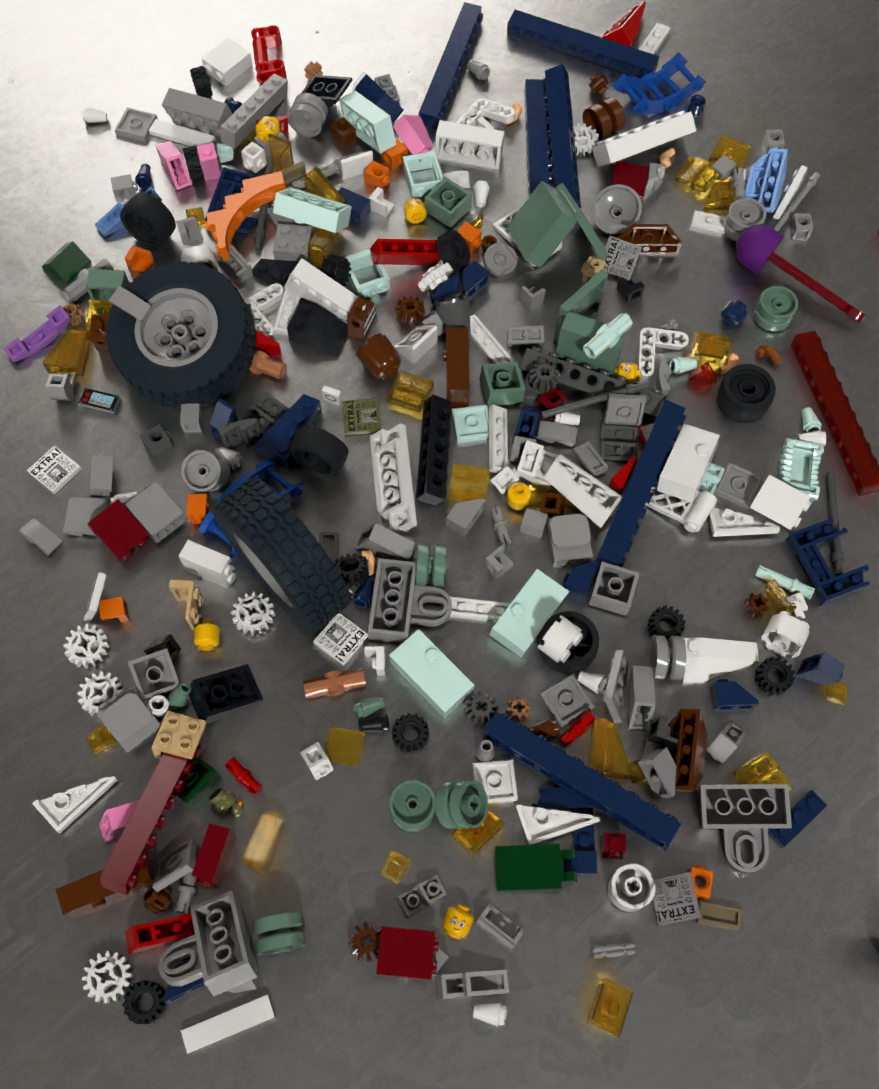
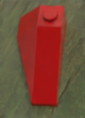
M645 1L632 7L621 17L622 19L612 25L610 31L606 30L600 37L631 47L633 45L632 42L637 37L646 5Z

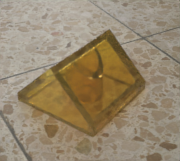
M267 134L275 171L278 172L294 165L291 142L273 134Z
M693 330L691 354L726 359L732 346V340L728 335Z
M488 811L485 822L480 827L456 829L450 835L474 859L504 829L505 823Z
M607 978L600 979L586 1024L620 1038L633 992Z

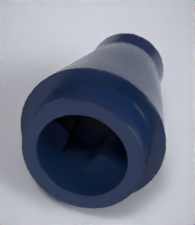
M142 164L135 177L137 185L141 188H148L152 184L151 167L148 164Z
M368 578L367 581H364L363 585L360 584L352 595L354 605L366 608L371 603L373 580Z

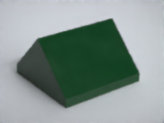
M72 241L63 245L42 265V268L68 285L78 276L81 270L91 263V260Z
M199 757L195 758L192 772L186 776L184 788L181 793L178 792L177 797L193 809L221 776Z

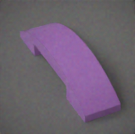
M61 305L46 315L49 320L22 341L17 338L4 348L13 362L20 361L37 353L64 330L71 318Z

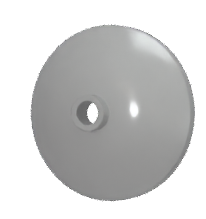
M621 184L608 186L596 195L592 203V219L595 225L604 233L611 235L622 234L631 225L637 224L642 214L641 199L637 192L629 186ZM616 212H620V215H618V216H616V215H614V214H615Z

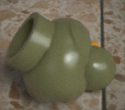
M219 788L209 797V801L212 803L211 810L216 816L222 817L223 813L228 809L230 814L236 817L240 816L244 811L243 800L235 802L236 796L232 792H225L222 788Z

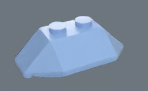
M771 148L751 166L745 189V198L759 201L765 207L766 212L773 213L779 205L786 177L788 149Z

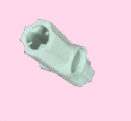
M621 313L608 325H602L596 335L584 345L583 350L586 356L590 359H595L608 347L612 348L615 346L620 337L632 327L633 322L630 316L626 313Z

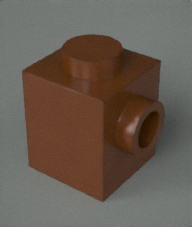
M559 492L543 493L540 512L548 514L549 517L554 515L562 516L564 515L566 499Z

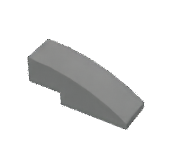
M507 970L435 976L437 1000L509 993Z

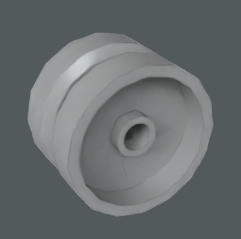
M300 93L296 96L288 114V123L293 130L303 136H316L320 134L328 115V107L318 96L310 93Z
M750 198L738 199L733 202L729 207L725 223V232L728 237L737 242L739 236L747 228L754 225H764L767 213L765 207L759 201Z
M196 450L184 459L181 474L185 484L190 489L197 492H215L222 489L228 483L230 466L227 459L218 452Z
M663 635L652 636L649 651V667H653L654 679L663 680L666 675H668L670 680L683 679L686 668L684 637L671 636L667 641V638Z

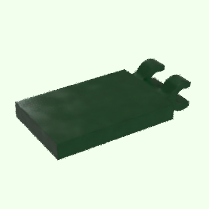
M560 844L495 846L497 891L562 889V882H577L576 872H564L563 861L575 860V850H560Z

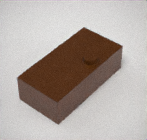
M446 328V350H443V361H446V399L452 401L451 409L468 407L470 390L468 328Z
M148 858L146 866L140 869L138 882L135 888H131L128 896L102 888L100 875L103 870L57 888L56 893L62 914L76 920L149 889L153 886L155 876L152 860Z

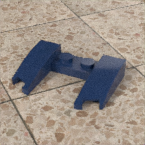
M223 167L207 213L222 210L223 204H225V196L233 195L234 192L241 193V188H243L242 180L257 176ZM247 217L237 228L236 232L247 233V228L252 224L256 225L258 219Z
M833 518L790 533L786 538V542L793 555L799 557L815 588L814 593L821 606L869 585V582H863V572L869 571L868 565L834 577L817 548L848 533L845 527L839 531L830 525L834 520Z
M562 787L539 789L538 792L542 794L538 804L533 803L531 806L593 815L594 809L593 806ZM594 824L572 831V846L576 853V859L563 860L564 872H576L577 876H595L597 874V853L595 851Z

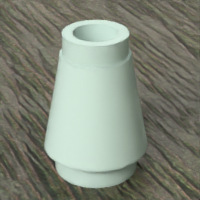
M675 356L669 361L671 373L680 374L697 368V360Z
M812 408L803 409L801 412L803 431L807 433L821 430L822 424Z

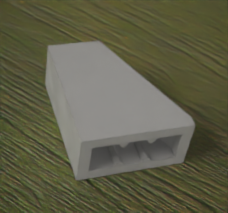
M374 523L362 532L356 549L359 551L369 549L373 551L374 556L384 559L410 561L415 554L413 549L416 543Z
M633 665L629 679L628 729L649 731L650 721L656 706L653 667Z

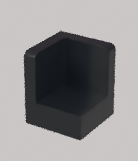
M623 277L619 278L617 290L627 303L642 297L645 286L641 281L634 284L632 280L626 282Z
M170 633L154 640L144 652L146 655L167 648L172 660L182 649Z
M660 716L650 721L648 741L668 748L679 743L678 739L673 738L674 728L667 725L666 718Z

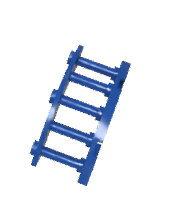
M678 52L657 73L653 71L643 75L642 78L623 73L612 86L615 90L628 94L636 104L632 108L633 111L642 115H653L669 111L682 103L695 92L700 91L706 81L700 75L695 78L685 67L688 61ZM678 71L690 82L681 90L670 79ZM666 83L674 94L665 97L656 86ZM650 90L657 99H649L644 91Z
M270 458L258 463L254 471L250 472L248 470L241 475L219 497L217 502H220L251 478H257L262 481L271 477L286 489L279 494L271 488L287 504L302 495L305 483L290 484L275 472L274 468L277 461ZM209 511L201 523L198 532L203 536L215 533L233 547L219 527L213 512ZM232 548L228 556L230 558H233L239 555L235 551V549Z

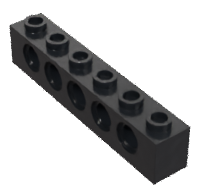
M433 394L423 403L416 500L435 506L445 500L447 495L446 481L448 479L447 465L449 463L448 449L450 447L449 434L451 431L452 401Z

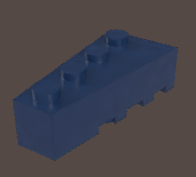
M303 394L253 446L256 457L263 460L273 458L277 461L276 465L290 470L295 461L288 452L290 444L301 426L315 425L322 412L320 400Z

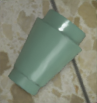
M181 683L168 694L167 700L170 709L177 711L185 707L191 692V686L188 683Z
M382 696L357 699V702L353 703V708L357 718L362 717L364 719L385 708Z

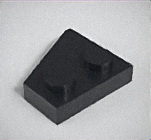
M260 259L252 268V273L257 278L271 285L278 283L283 286L288 280L289 273H292L298 262Z

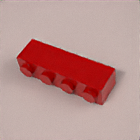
M377 238L370 248L373 264L436 265L441 260L437 252L436 240Z

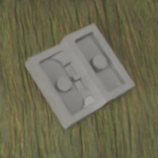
M69 497L63 533L81 537L83 534L96 536L88 528L87 523L109 506V500Z

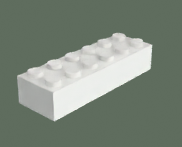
M683 110L597 142V146L592 147L597 167L614 163L695 132L696 127L692 112L685 113Z

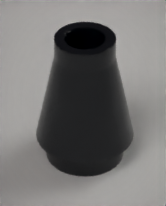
M380 712L358 721L360 732L385 733V730L390 729L387 713L382 714Z

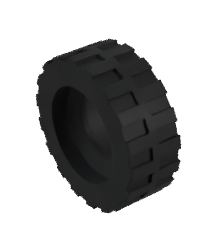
M452 229L438 236L436 248L443 264L449 263L453 271L469 264L471 258L470 250L465 239L458 231Z

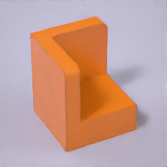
M134 245L125 256L128 269L141 274L152 268L155 263L150 251Z
M122 596L99 601L100 618L102 620L118 617L121 623L129 621L127 603Z

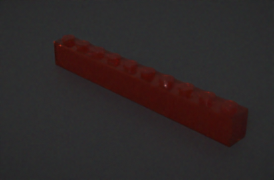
M816 331L795 335L790 345L858 496L879 492L878 461L872 454L871 446L866 441L863 429L859 426L855 412L852 411L849 399L845 395L842 384L835 374V368L831 365L828 353L822 346L821 338L818 337Z

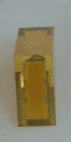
M318 167L313 168L304 175L306 192L346 204L343 196Z
M318 228L308 244L310 264L315 268L322 269L321 264L325 263L323 260L327 259L328 255L331 256L338 240L337 232L333 233Z
M78 328L67 331L43 360V365L48 373L76 372L77 376L84 375L92 343L88 330Z
M607 719L595 720L591 730L588 767L599 770L602 776L629 780L632 776V769L616 724L610 723V720Z
M274 813L261 815L242 859L247 868L268 874L285 825L284 821L280 819V815Z

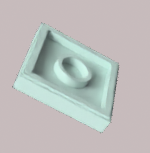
M487 404L452 409L457 443L489 439V409Z

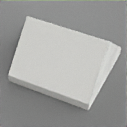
M364 150L334 160L339 168L342 179L345 180L363 174L364 170L373 161L372 150Z
M417 325L394 348L411 363L415 364L437 343L438 328L436 325Z

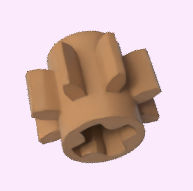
M310 61L304 68L306 72L305 77L310 81L314 75H322V66L317 61L315 63Z
M70 303L65 307L63 306V309L71 318L69 321L71 325L75 326L82 322L81 317L85 316L79 304L75 306Z
M517 696L514 702L512 700L508 701L510 707L506 708L505 712L510 713L512 720L514 718L520 723L523 717L528 719L529 715L526 712L531 711V706L526 705L527 699L521 700ZM518 706L519 709L522 710L521 713H518L515 707Z

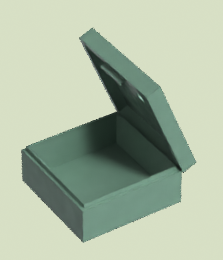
M541 181L506 227L525 261L539 268L544 265L576 223L585 235L583 238L589 247L594 248L599 258L603 260L608 256L590 223L563 183L554 188Z
M601 269L560 306L553 343L557 345L555 354L559 355L558 359L565 361L566 358L576 361L575 365L582 367L583 364L593 367L592 371L599 373L600 370L609 372V377H612L627 332L620 337L615 346L612 348L608 347L595 359L587 357L583 350L584 345L596 335L602 325L606 324L591 319L600 309L609 275Z

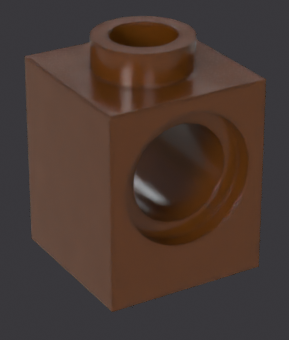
M344 117L331 125L332 137L343 148L357 140L356 128Z

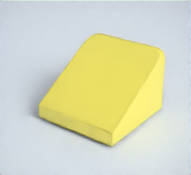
M701 356L699 375L715 378L719 369V359Z

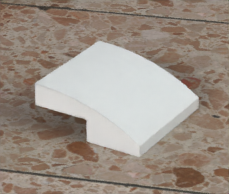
M526 440L516 473L526 480L549 490L551 484L544 479V476L558 455L543 450L544 446Z

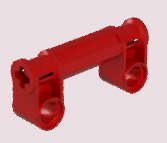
M270 25L252 29L251 36L253 38L252 45L257 81L264 84L273 74L286 79L287 74L284 61L281 59L268 61L267 48H276L282 44L279 27Z

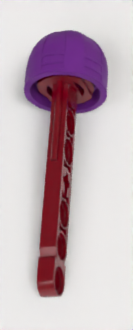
M754 225L747 228L739 236L736 243L737 258L744 267L754 274H757L768 260L859 323L866 317L864 313L774 253V250L784 236L773 228L766 225Z

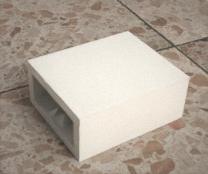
M230 38L225 39L201 58L206 73L226 86L253 65L251 53Z
M769 474L750 508L791 530L792 527L796 528L802 519L799 515L802 511L806 512L812 502L809 501V495Z
M187 540L178 556L186 572L224 588H228L229 584H232L236 578V571L229 556L190 540Z

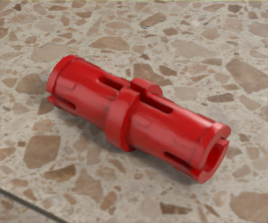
M586 710L579 719L570 723V727L558 737L559 741L567 748L578 736H582L584 734L583 731L596 720L594 715Z
M232 757L227 762L228 764H225V768L237 778L236 781L245 786L253 796L262 789L263 786L251 775V771L249 769L246 770L235 757Z

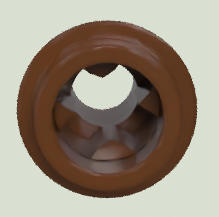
M549 718L529 727L530 732L535 735H541L544 738H556L557 735H560L557 719L551 720Z

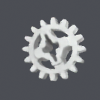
M577 123L576 127L573 125L576 155H579V153L585 155V152L591 154L592 147L597 146L599 141V134H596V129L591 130L592 126L586 127L585 123L583 126H580L579 123Z
M449 263L442 266L437 264L422 275L423 279L418 283L422 292L427 291L429 288L434 290L438 285L449 279L447 276L453 270Z
M252 592L250 597L245 593V599L239 597V604H233L235 610L231 611L234 617L232 620L234 624H237V629L243 628L244 634L249 630L252 635L257 630L261 634L262 628L268 630V623H273L274 621L271 617L275 616L273 603H270V599L268 597L264 599L262 593L257 597L255 592ZM262 605L266 608V613L262 610ZM241 614L244 616V622L241 620Z
M85 624L84 629L77 626L78 631L71 630L72 636L65 638L69 643L63 645L67 650L64 654L69 657L68 660L71 663L75 662L77 667L83 664L85 668H88L89 663L96 666L95 661L99 660L102 662L101 656L108 654L105 648L110 647L108 642H106L109 639L104 635L105 632L102 629L98 630L96 625L90 628L88 624Z
M103 671L100 672L99 676L92 673V679L86 677L85 681L87 683L85 685L80 684L83 691L77 692L82 697L78 702L83 705L82 708L85 711H88L93 716L95 712L98 713L100 711L98 709L99 705L107 700L111 703L117 698L115 694L123 688V685L119 683L120 680L117 677L113 678L111 673H108L106 676Z
M106 951L105 957L98 953L97 961L90 959L89 962L92 966L84 968L88 975L82 977V980L87 981L83 989L90 990L87 996L92 998L96 995L95 1002H101L103 999L104 1003H109L110 998L118 1001V994H127L124 990L125 986L131 987L132 985L130 982H127L128 978L134 977V974L128 973L132 965H125L127 957L119 959L120 953L115 952L112 957V952ZM107 962L104 967L98 969L101 964ZM119 966L122 971V977H120L118 972ZM100 974H109L110 976H112L111 978L115 979V981H109ZM94 977L96 978V981H97V986H96V987H95V984H94ZM118 986L114 991L109 992L111 987Z

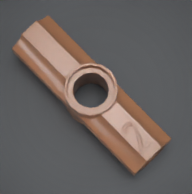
M257 350L253 360H251L252 364L249 370L258 375L265 373L280 379L283 378L287 367L285 363L271 359L265 352Z
M363 668L345 672L331 671L322 677L303 680L306 699L322 695H340L345 690L366 686Z

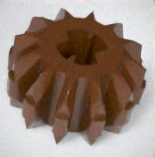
M410 295L409 298L404 296L402 300H398L395 312L397 319L401 320L402 324L408 322L410 326L412 322L417 324L418 321H422L425 309L423 301H419L418 297L413 299Z
M364 922V930L362 931L358 925L355 926L358 935L350 933V937L356 939V941H350L348 945L350 947L357 946L351 951V954L355 955L360 951L359 961L366 954L367 962H371L370 954L372 953L378 959L376 950H379L380 938L377 937L380 936L381 929L374 933L376 924L373 923L369 930L367 922ZM368 936L372 937L370 939L373 942L372 946L362 947L364 945L361 942L362 939H367Z

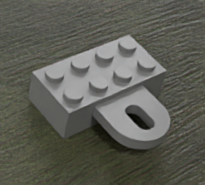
M378 558L368 628L369 640L403 643L409 638L411 624L422 626H438L443 624L451 615L452 601L450 596L444 590L437 587L416 585L417 562ZM426 602L440 603L444 608L441 611L425 610L423 604Z
M789 784L699 785L701 828L723 829L725 856L735 869L747 873L760 870L766 864L769 857L768 828H792ZM745 839L750 840L753 847V860L750 863H744L741 859L740 844Z
M228 891L191 907L195 935L168 947L162 954L158 964L159 974L168 985L183 986L203 977L204 983L213 996L257 978L241 905L233 891ZM191 957L187 964L170 970L174 963Z

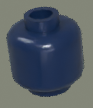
M739 300L729 301L720 313L723 324L728 327L738 326L747 315L746 305Z

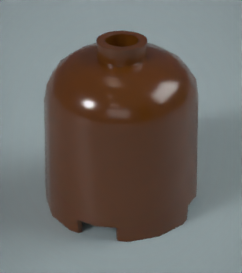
M376 334L367 339L368 344L364 348L362 346L358 348L356 356L376 379H391L397 375V370L401 365V357L386 335Z

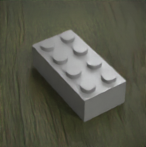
M170 87L161 104L174 124L179 126L185 125L193 130L199 129L207 134L213 133L220 138V126L233 114L227 103Z

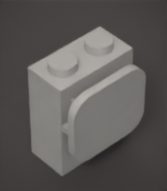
M157 482L145 487L140 494L130 498L125 504L129 512L145 528L156 544L187 521L184 512Z
M585 514L554 515L547 518L546 532L552 567L581 565L591 562L593 557L590 543L591 534Z
M124 687L115 694L117 698L111 703L107 700L98 707L100 711L96 714L128 753L157 731L161 725L132 688L127 690Z

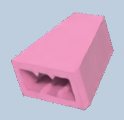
M403 115L393 125V128L412 155L429 152L433 148L420 116Z
M172 141L157 145L156 149L160 160L176 190L192 185L182 154Z
M214 144L197 146L205 181L220 178L221 173Z
M139 800L105 811L99 823L105 844L120 839Z

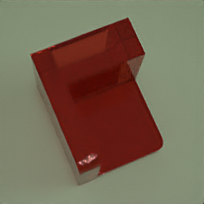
M706 362L689 372V380L696 391L701 392L717 383V374L709 362Z

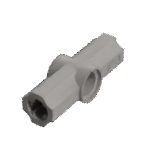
M107 259L101 260L91 268L114 270ZM89 269L81 270L77 279L63 289L70 300L76 301L87 292L86 283Z

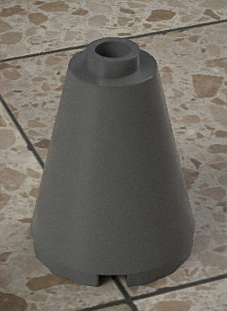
M468 292L464 295L459 293L445 297L443 302H440V300L435 301V307L447 328H468V338H470L471 325Z

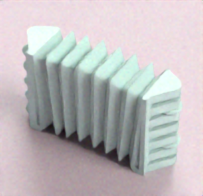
M786 438L782 454L780 455V463L777 466L779 468L777 479L809 495L810 499L818 500L820 487L817 486L819 481H816L819 477L817 476L819 473L817 470L822 459L820 457L824 452V445Z

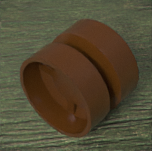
M607 97L583 112V124L585 123L586 127L591 125V130L596 129V134H599V141L618 132L625 126L624 110L613 97Z

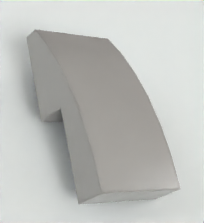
M390 74L374 78V81L395 102L400 101L397 88L393 85Z
M118 286L109 299V302L140 322L151 308V305L121 286Z
M665 358L661 359L656 375V389L662 391L661 395H664L663 400L666 399L670 391L668 379L671 375V367L667 365Z
M539 421L536 438L551 444L557 441L572 447L576 442L577 428L556 422Z
M34 518L19 530L30 543L36 544L47 556L63 543L57 535Z
M435 875L418 884L417 887L398 896L396 899L405 917L408 918L440 900L447 893L438 876Z

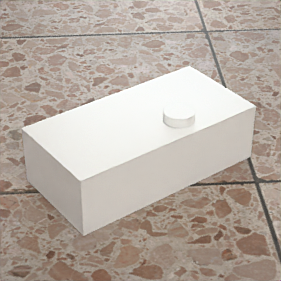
M440 120L436 132V157L441 160L499 170L503 154L505 131Z
M684 424L659 477L657 491L693 503L716 451L720 435Z

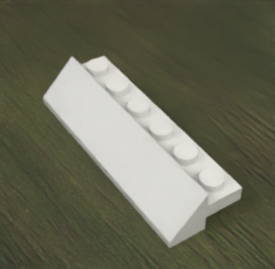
M400 423L388 431L381 429L371 435L370 444L378 524L399 535L409 534V529L417 526L406 425Z

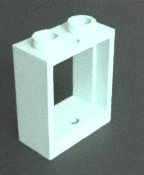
M435 151L403 156V170L412 198L428 195L443 180ZM429 168L433 169L435 181L414 184L410 172Z
M370 249L345 257L351 265L349 267L352 270L349 271L351 277H348L358 297L368 298L371 295L390 289V278L383 265L377 264L375 266L381 278L359 284L353 271L373 265Z

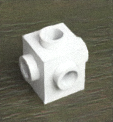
M251 142L241 151L243 165L246 169L257 173L267 164L265 150L254 142Z

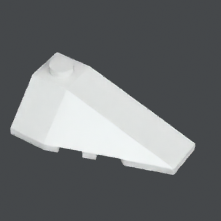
M684 638L686 645V668L682 684L704 683L726 673L759 663L757 642L712 638Z

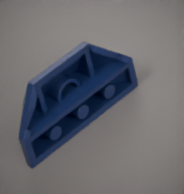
M364 71L354 82L352 92L357 91L389 114L392 123L404 111Z

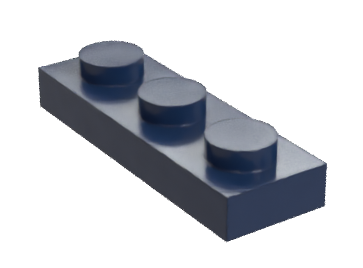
M810 790L790 809L792 828H770L768 834L781 848H784L827 805L813 790Z

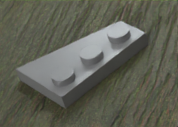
M624 650L615 651L614 658L611 659V671L607 675V688L603 691V702H606L614 723H622L623 718L620 715L619 709L620 706H624L625 698L623 697L622 686H626L628 661Z

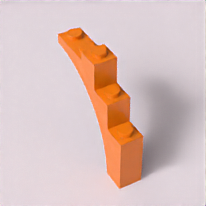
M282 171L242 180L243 188H241V193L225 196V204H223L222 210L206 213V229L211 231L212 237L218 242L215 244L218 254H221L223 261L230 259L232 238L244 219L262 205L275 200L276 192L286 189Z

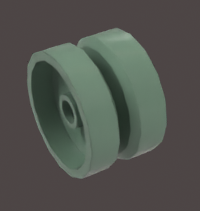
M771 286L765 289L754 309L753 316L756 323L767 331L777 332L786 329L798 309L799 302L797 296L791 290L782 286Z
M419 543L416 585L426 586L429 574H432L433 586L444 587V575L447 572L446 545L436 544L434 556H430V544Z
M408 780L399 784L393 790L389 799L390 815L393 822L401 830L419 832L426 829L433 822L436 814V798L432 789L423 782ZM414 803L416 808H410V804Z
M474 780L444 783L439 788L435 799V810L439 822L445 828L451 830L480 827L485 822L488 814V798L482 785Z
M301 912L276 914L254 920V934L266 936L255 942L256 954H279L305 946L304 933L292 931L303 925Z

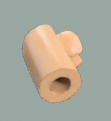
M517 102L512 105L515 112V120L513 122L518 120L522 112V106Z
M673 148L666 150L659 156L660 164L666 165V168L671 166L669 160L675 155Z
M730 353L727 356L729 358L727 359V364L718 369L721 376L738 365L739 356L737 354Z
M369 549L362 550L360 555L367 560L369 577L374 578L376 577L377 562L373 551Z

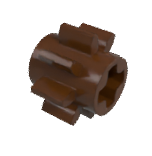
M597 73L590 78L592 82L589 83V87L595 94L597 92L601 94L608 89L606 85L609 82L604 74L601 73L599 75Z
M751 593L749 599L746 598L743 602L747 605L744 611L751 614V617L754 615L762 617L764 612H767L769 609L766 606L768 599H765L762 593L759 595Z
M151 886L144 894L143 900L146 902L144 907L155 914L158 910L161 912L165 911L171 903V897L169 896L171 891L165 887L156 892Z

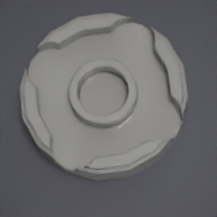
M495 243L485 252L483 258L484 266L494 276H508L516 268L517 254L511 246Z

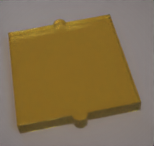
M330 727L328 740L325 742V754L329 761L359 767L361 754L364 752L365 733Z

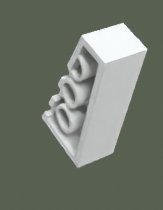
M302 258L292 271L284 287L285 290L347 321L348 314L356 298H358L357 295Z
M561 454L556 458L544 476V479L549 484L554 486L600 528L622 499L621 495Z

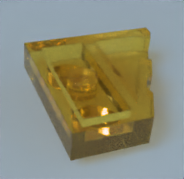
M717 179L714 181L704 203L703 210H729L731 204L735 202L732 179Z
M775 579L767 582L764 590L765 595L775 605V613L780 614L781 611H787L793 616L797 608L796 605L787 602V594Z

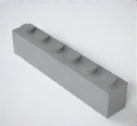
M273 74L220 126L221 142L235 149L255 129L256 120H261L264 116H268L287 97L288 80Z

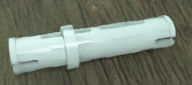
M759 565L755 574L756 577L789 590V593L801 592L809 600L815 588L799 582L796 578L786 577L762 565Z

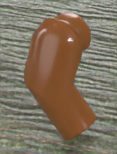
M761 345L756 349L758 357H769L773 365L782 361L774 347Z

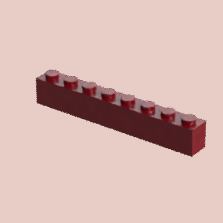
M200 742L193 759L163 753L100 875L102 888L127 896L131 888H135L139 878L138 873L141 868L146 866L148 853L151 848L155 847L160 829L163 830L166 825V816L169 810L172 811L174 809L178 792H182L185 778L192 772L193 761L201 753L202 746H200Z

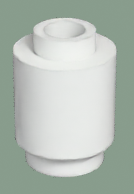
M217 447L215 449V452L222 454L227 459L230 469L235 470L237 467H240L242 463L240 452L225 447Z

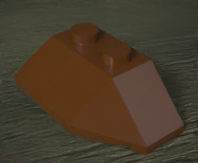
M633 224L617 237L618 239L641 246L640 254L679 255L682 245L681 239L668 224Z
M680 709L677 713L678 715L668 724V726L674 728L673 738L678 739L679 743L668 748L676 764L675 791L693 792L704 774L707 733L701 709Z

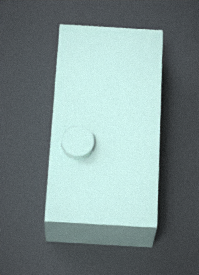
M353 91L339 99L343 117L356 128V136L379 153L396 145L389 114L357 91Z
M288 187L276 192L273 213L293 219L298 224L305 223L336 233L348 226L352 206Z
M536 569L494 625L489 635L522 658L540 634L546 621L553 616L562 604L569 591Z
M419 629L389 655L390 663L444 719L474 692L475 685Z

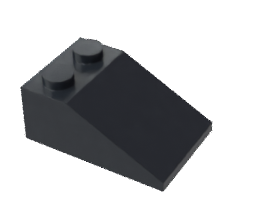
M314 75L302 93L318 96L329 108L338 102L353 79L352 77Z
M302 300L287 326L289 340L338 356L348 336V324L321 307Z
M248 664L197 678L190 683L191 692L189 698L198 719L205 720L206 725L222 720L263 701V697Z

